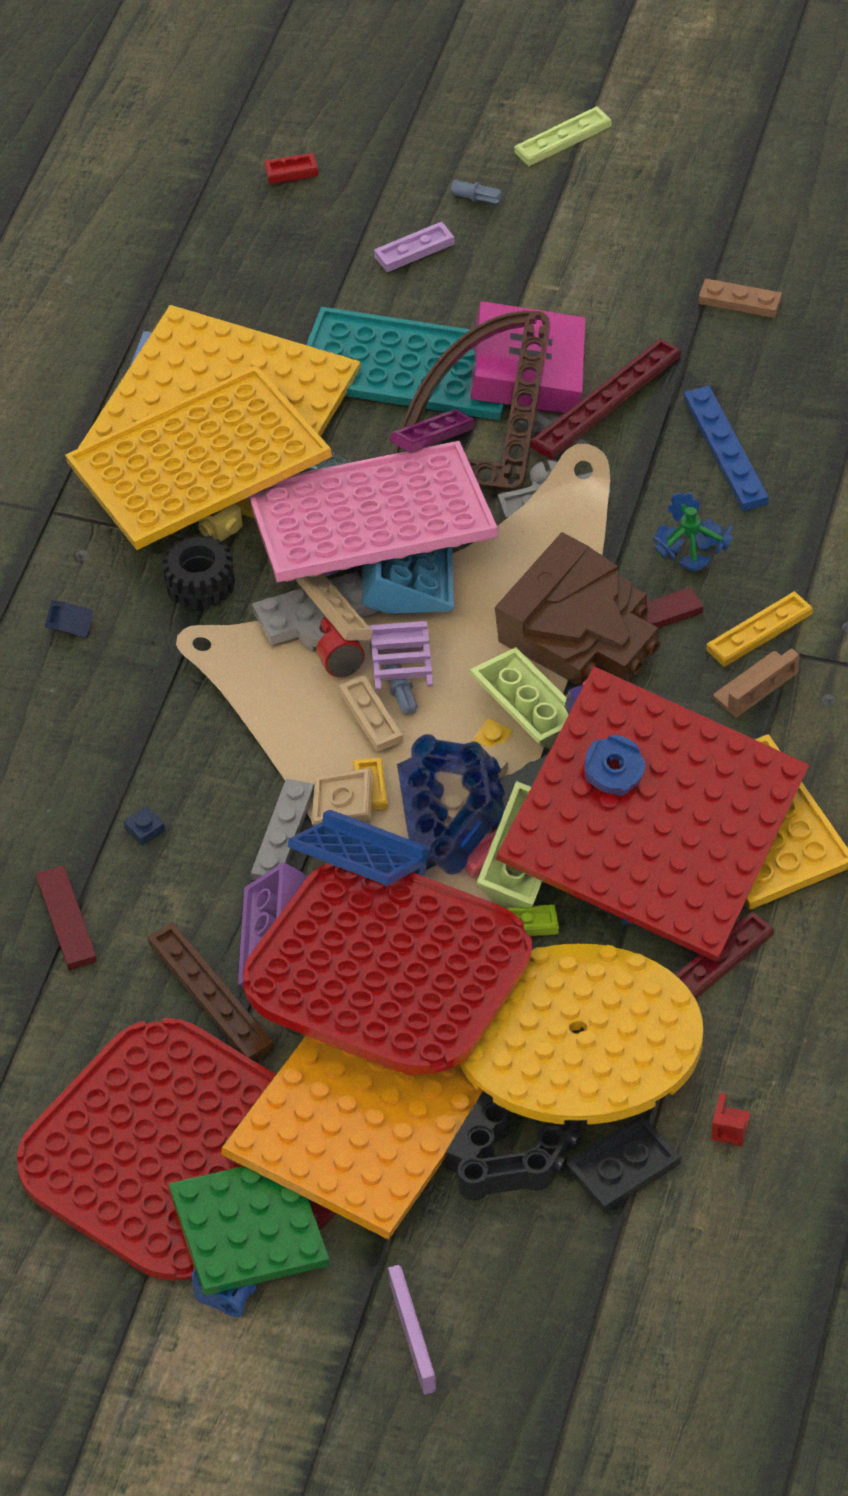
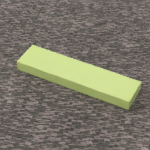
M596 106L515 145L514 153L528 166H531L611 127V119Z

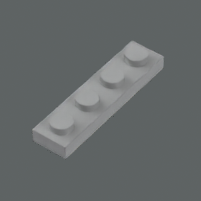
M291 779L285 780L251 871L252 880H257L283 862L289 863L293 849L288 847V839L300 833L314 795V784Z

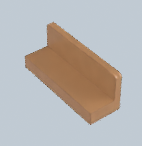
M792 648L783 655L776 651L771 652L715 692L713 699L737 718L797 675L800 655Z

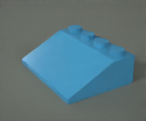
M452 547L437 549L429 553L412 554L400 559L393 558L379 561L375 564L362 565V605L367 606L371 610L382 611L387 614L452 611L454 608Z

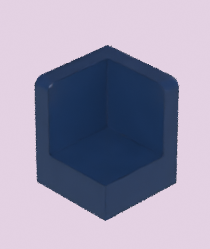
M52 600L45 628L86 637L93 610Z

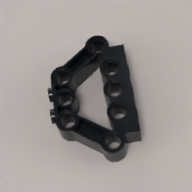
M482 1091L445 1151L446 1169L458 1173L459 1192L469 1200H480L487 1194L527 1188L535 1191L543 1190L552 1183L557 1173H563L568 1161V1154L571 1149L576 1150L582 1139L581 1120H570L564 1124L550 1123L542 1126L537 1133V1145L535 1148L523 1153L494 1157L495 1143L508 1135L509 1120L511 1117L519 1114L493 1102L492 1096ZM471 1177H477L478 1179L472 1180V1179H469V1178H471Z

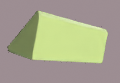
M516 647L470 669V675L539 745L549 749L552 748L568 717L564 707L566 697Z
M518 781L514 785L476 883L495 904L502 907H532L542 883L539 879L495 860L531 789L530 786Z

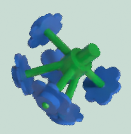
M688 492L684 495L676 493L671 498L672 503L668 505V511L672 513L674 520L681 521V525L677 528H668L665 525H660L657 528V534L652 539L656 544L654 549L658 556L664 559L669 557L674 561L676 559L675 554L680 550L679 547L684 544L682 538L684 534L690 539L691 556L682 557L681 561H679V566H684L689 571H698L703 569L707 563H710L711 558L697 555L696 543H698L697 545L701 550H707L711 545H717L714 553H719L721 549L726 551L728 546L732 545L733 535L729 534L732 526L729 525L723 536H721L722 527L719 524H714L712 519H707L705 523L701 522L700 517L697 515L700 502L694 499L692 493Z

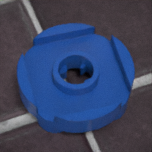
M618 735L594 741L588 748L584 759L585 779L603 792L619 796L628 794L629 790L638 785L645 769V761L639 753V747L630 739ZM613 759L619 761L618 766L621 769H611L607 761L609 760L611 763Z

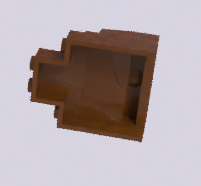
M563 532L559 534L494 607L498 641L511 649L516 647L527 658L578 686H581L587 680L593 666L628 682L633 675H637L641 671L643 663L649 656L655 655L660 646L658 627L644 620L648 613L647 594L633 587L632 582L619 576L617 565L588 545Z

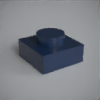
M147 806L123 821L124 828L142 846L165 831L164 822Z

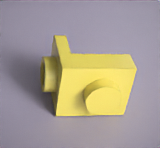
M234 503L213 517L209 515L199 520L198 528L205 537L206 535L211 536L212 540H225L243 527L241 508Z

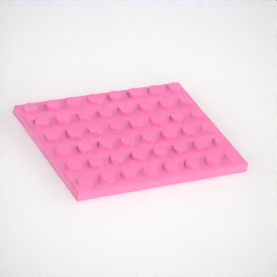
M460 441L426 447L411 453L406 451L297 473L248 497L276 582L292 581L296 578L310 575L317 576L334 570H347L354 566L375 564L379 561L393 558L400 559L412 554L429 553L437 549L458 547L462 544L476 541L483 542L490 538L498 537L497 525Z

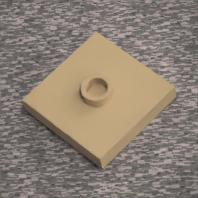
M371 768L315 777L312 825L315 826L321 823L323 813L328 810L336 811L362 822L370 821L373 793V772Z

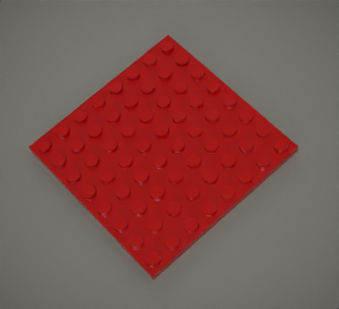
M593 666L495 860L717 962L807 772L809 764ZM618 735L630 739L639 747V753L645 761V769L638 785L629 790L628 794L619 796L603 792L585 779L584 759L588 748L594 741ZM614 759L612 763L609 760L607 761L611 769H621L618 766L619 761Z

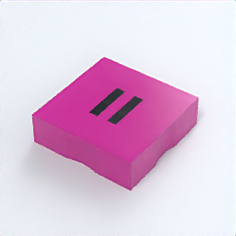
M480 301L475 327L491 318L507 313L541 310ZM541 311L548 316L551 329L537 409L566 413L580 402L582 395L585 317ZM537 320L536 324H532L535 330L534 336L538 338L539 327L544 326L541 320ZM524 327L495 334L473 348L475 360L471 376L470 399L507 405L512 404ZM532 344L527 348L526 353L529 356H537L541 352V347ZM526 370L522 374V379L526 382H532L537 377V373L534 370ZM523 395L518 399V405L530 406L533 402L532 397L528 395Z

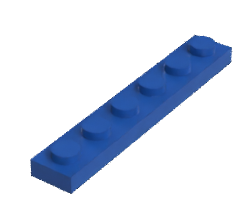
M710 386L684 392V401L741 510L746 511L768 505V495Z

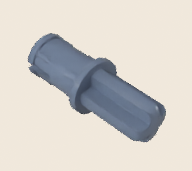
M455 179L451 185L452 196L468 198L475 203L482 201L498 204L502 199L501 190L481 186L479 182L471 184Z
M401 664L386 665L383 670L402 668ZM407 679L388 680L391 685L390 693L396 697L404 715L416 713L418 705L411 691L412 683Z

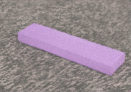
M399 1265L389 1267V1284L423 1394L433 1393L436 1390L435 1373L402 1268Z

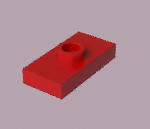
M314 153L264 161L269 184L319 176Z

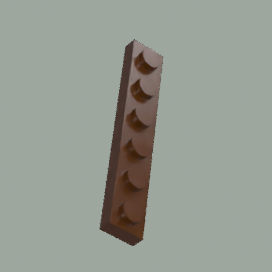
M173 922L148 936V943L237 1051L256 1061L274 1050L273 1041Z

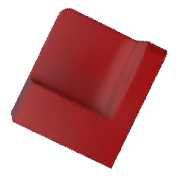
M720 1093L712 1122V1140L743 1146L750 1120V1112L726 1107L727 1094Z

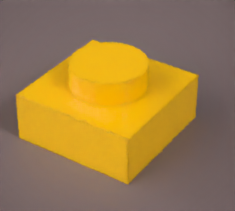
M488 718L473 741L486 747H492L505 743L513 731Z

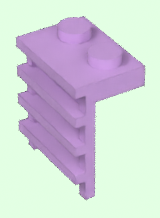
M427 621L370 625V629L373 631L370 644L373 657L375 691H381V680L426 677L427 687H433ZM425 662L424 667L379 669V665Z

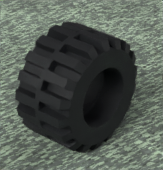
M194 535V538H189L188 536L183 538L181 542L176 541L173 543V548H168L166 555L163 556L162 566L166 592L168 596H171L173 602H179L180 606L184 608L191 606V609L197 610L198 607L207 609L209 605H219L220 600L225 601L229 597L228 593H232L234 589L235 577L232 554L229 552L227 545H222V541L219 539L212 540V537L207 535L205 538L201 537V535Z

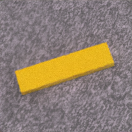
M794 591L707 643L706 651L723 667H726L812 615L813 608Z

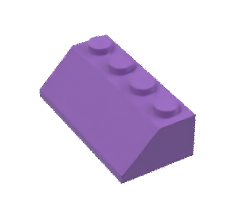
M285 862L244 887L238 986L242 988L243 971L247 958L308 877V875Z

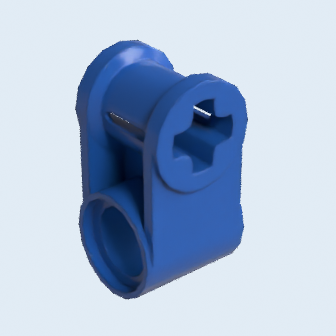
M195 1269L192 1273L193 1293L196 1300L221 1310L232 1317H241L243 1315V1306L249 1295L254 1294L257 1288L255 1284L204 1296Z

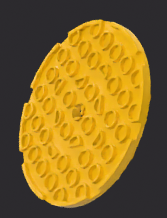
M562 944L538 947L531 951V959L526 972L475 1050L459 1065L467 1079L477 1090L482 1089L493 1097L494 1103L513 1113L555 1124H564L565 1120H587V1125L608 1123L640 1114L655 1107L657 1100L668 1093L673 1095L686 1083L694 1072L702 1052L703 1020L700 1008L688 987L667 968L641 954L611 945L604 946L598 944ZM581 1027H583V1031L578 1034L572 1033V1031L581 1030Z

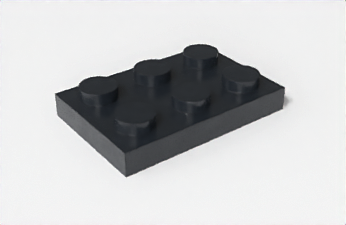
M641 1114L567 1161L566 1170L605 1213L680 1165L681 1157Z

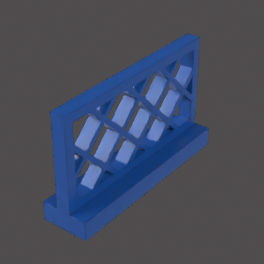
M333 810L323 813L321 823L288 839V847L387 886L412 872L421 876L426 873L428 846Z

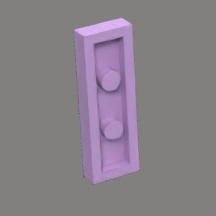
M439 222L374 249V257L384 270L389 272L455 244L453 234L443 222Z

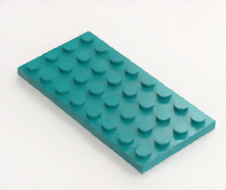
M321 307L306 345L361 362V368L356 374L352 385H349L345 396L410 406L418 388L433 365L451 345L469 332L470 329ZM472 348L444 376L425 409L443 412L456 409L468 416L501 421L506 404L470 399L471 376L475 360Z

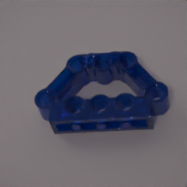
M425 734L417 738L411 748L412 757L397 764L409 840L429 847L426 870L438 865L445 873L453 875L464 869L468 862V857L488 831L501 821L505 811L502 797L505 795V791L498 776L501 769L496 758L492 757L477 742L461 744L437 740L433 735ZM440 771L463 775L462 785L469 792L466 803L448 826L444 822L448 815V809L440 799L444 793V786L437 779L436 775Z

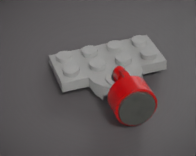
M357 571L330 579L332 584L361 618L377 613V611L362 605V579ZM302 588L252 603L253 613L271 645L298 637L302 644L313 651L317 647V655L325 670L334 677L348 676L357 671L363 664L365 652L358 640H345Z

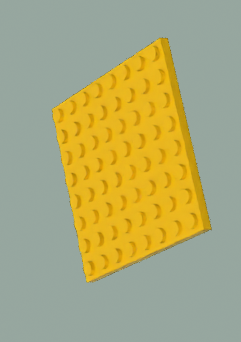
M169 305L78 449L256 365L321 437L345 397L347 388L354 382L355 376L361 368V362ZM248 498L235 503L241 508L242 515L255 518Z

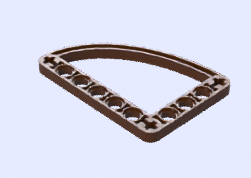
M519 311L500 315L487 320L461 336L444 352L428 372L413 397L403 420L401 429L420 421L425 407L444 376L468 351L495 334L524 327L502 463L468 459L481 489L511 492L521 489L525 484L531 450L530 443L533 438L551 329L549 318L544 312ZM537 320H541L542 325H544L539 327V338L534 336L535 330L534 325H532L536 324ZM532 344L541 347V352L537 356H529L526 350ZM526 370H534L537 373V377L532 382H526L522 379V374ZM523 395H528L532 397L533 402L528 407H521L518 405V399ZM518 421H526L529 427L526 432L517 433L513 429L514 424ZM396 445L394 454L406 452L405 449ZM515 446L524 449V455L519 459L509 456L510 450ZM511 465L516 466L515 472L517 478H519V480H514L513 484H509L506 478L511 476ZM490 469L493 472L492 478L489 481L478 479V474L481 470Z

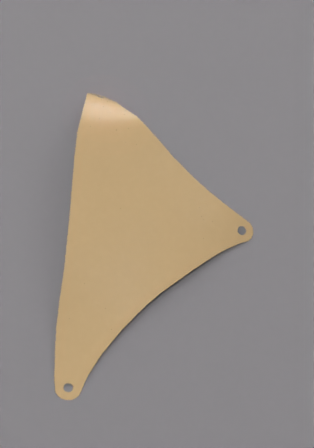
M576 444L568 448L562 454L548 478L530 499L497 526L498 537L490 538L483 542H473L466 548L453 553L454 608L452 611L397 614L377 611L375 614L362 617L369 627L370 625L427 621L433 687H427L426 677L406 678L412 683L411 691L418 705L416 713L409 715L402 713L396 697L390 693L391 685L388 680H381V691H375L403 734L402 743L376 752L339 693L340 684L363 675L366 676L375 690L370 640H358L365 652L364 662L357 671L345 677H334L328 674L317 655V647L313 651L302 644L298 637L271 645L258 621L234 625L189 626L183 629L177 636L176 646L180 653L196 665L221 691L264 749L284 780L291 779L314 784L315 777L353 771V760L382 757L388 809L372 811L371 820L364 822L428 846L429 851L424 877L493 903L476 885L479 876L473 879L455 860V853L488 835L487 831L474 818L472 812L459 827H456L435 816L433 808L483 750L508 762V770L502 777L511 775L522 769L527 763L541 758L544 746L539 745L470 675V669L511 650V648L498 641L494 607L561 532L588 545L603 555L610 489L608 459L599 448L589 444ZM587 461L591 464L593 472L589 478L580 479L575 475L574 468L578 462ZM198 637L206 638L211 642V648L206 651L197 650L192 644L193 640ZM527 658L562 694L564 693L568 682L566 678ZM425 662L404 663L401 666L402 668L424 667ZM379 665V669L383 670L386 665ZM488 718L513 731L505 743L492 747H486L473 741V739ZM313 798L307 811V814L310 817L311 821L313 811Z

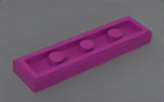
M454 409L391 433L389 441L411 453L473 430L476 421L461 411Z

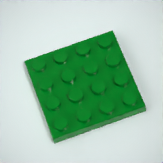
M245 1166L169 1183V1193L204 1296L329 1266V1256L308 1198Z

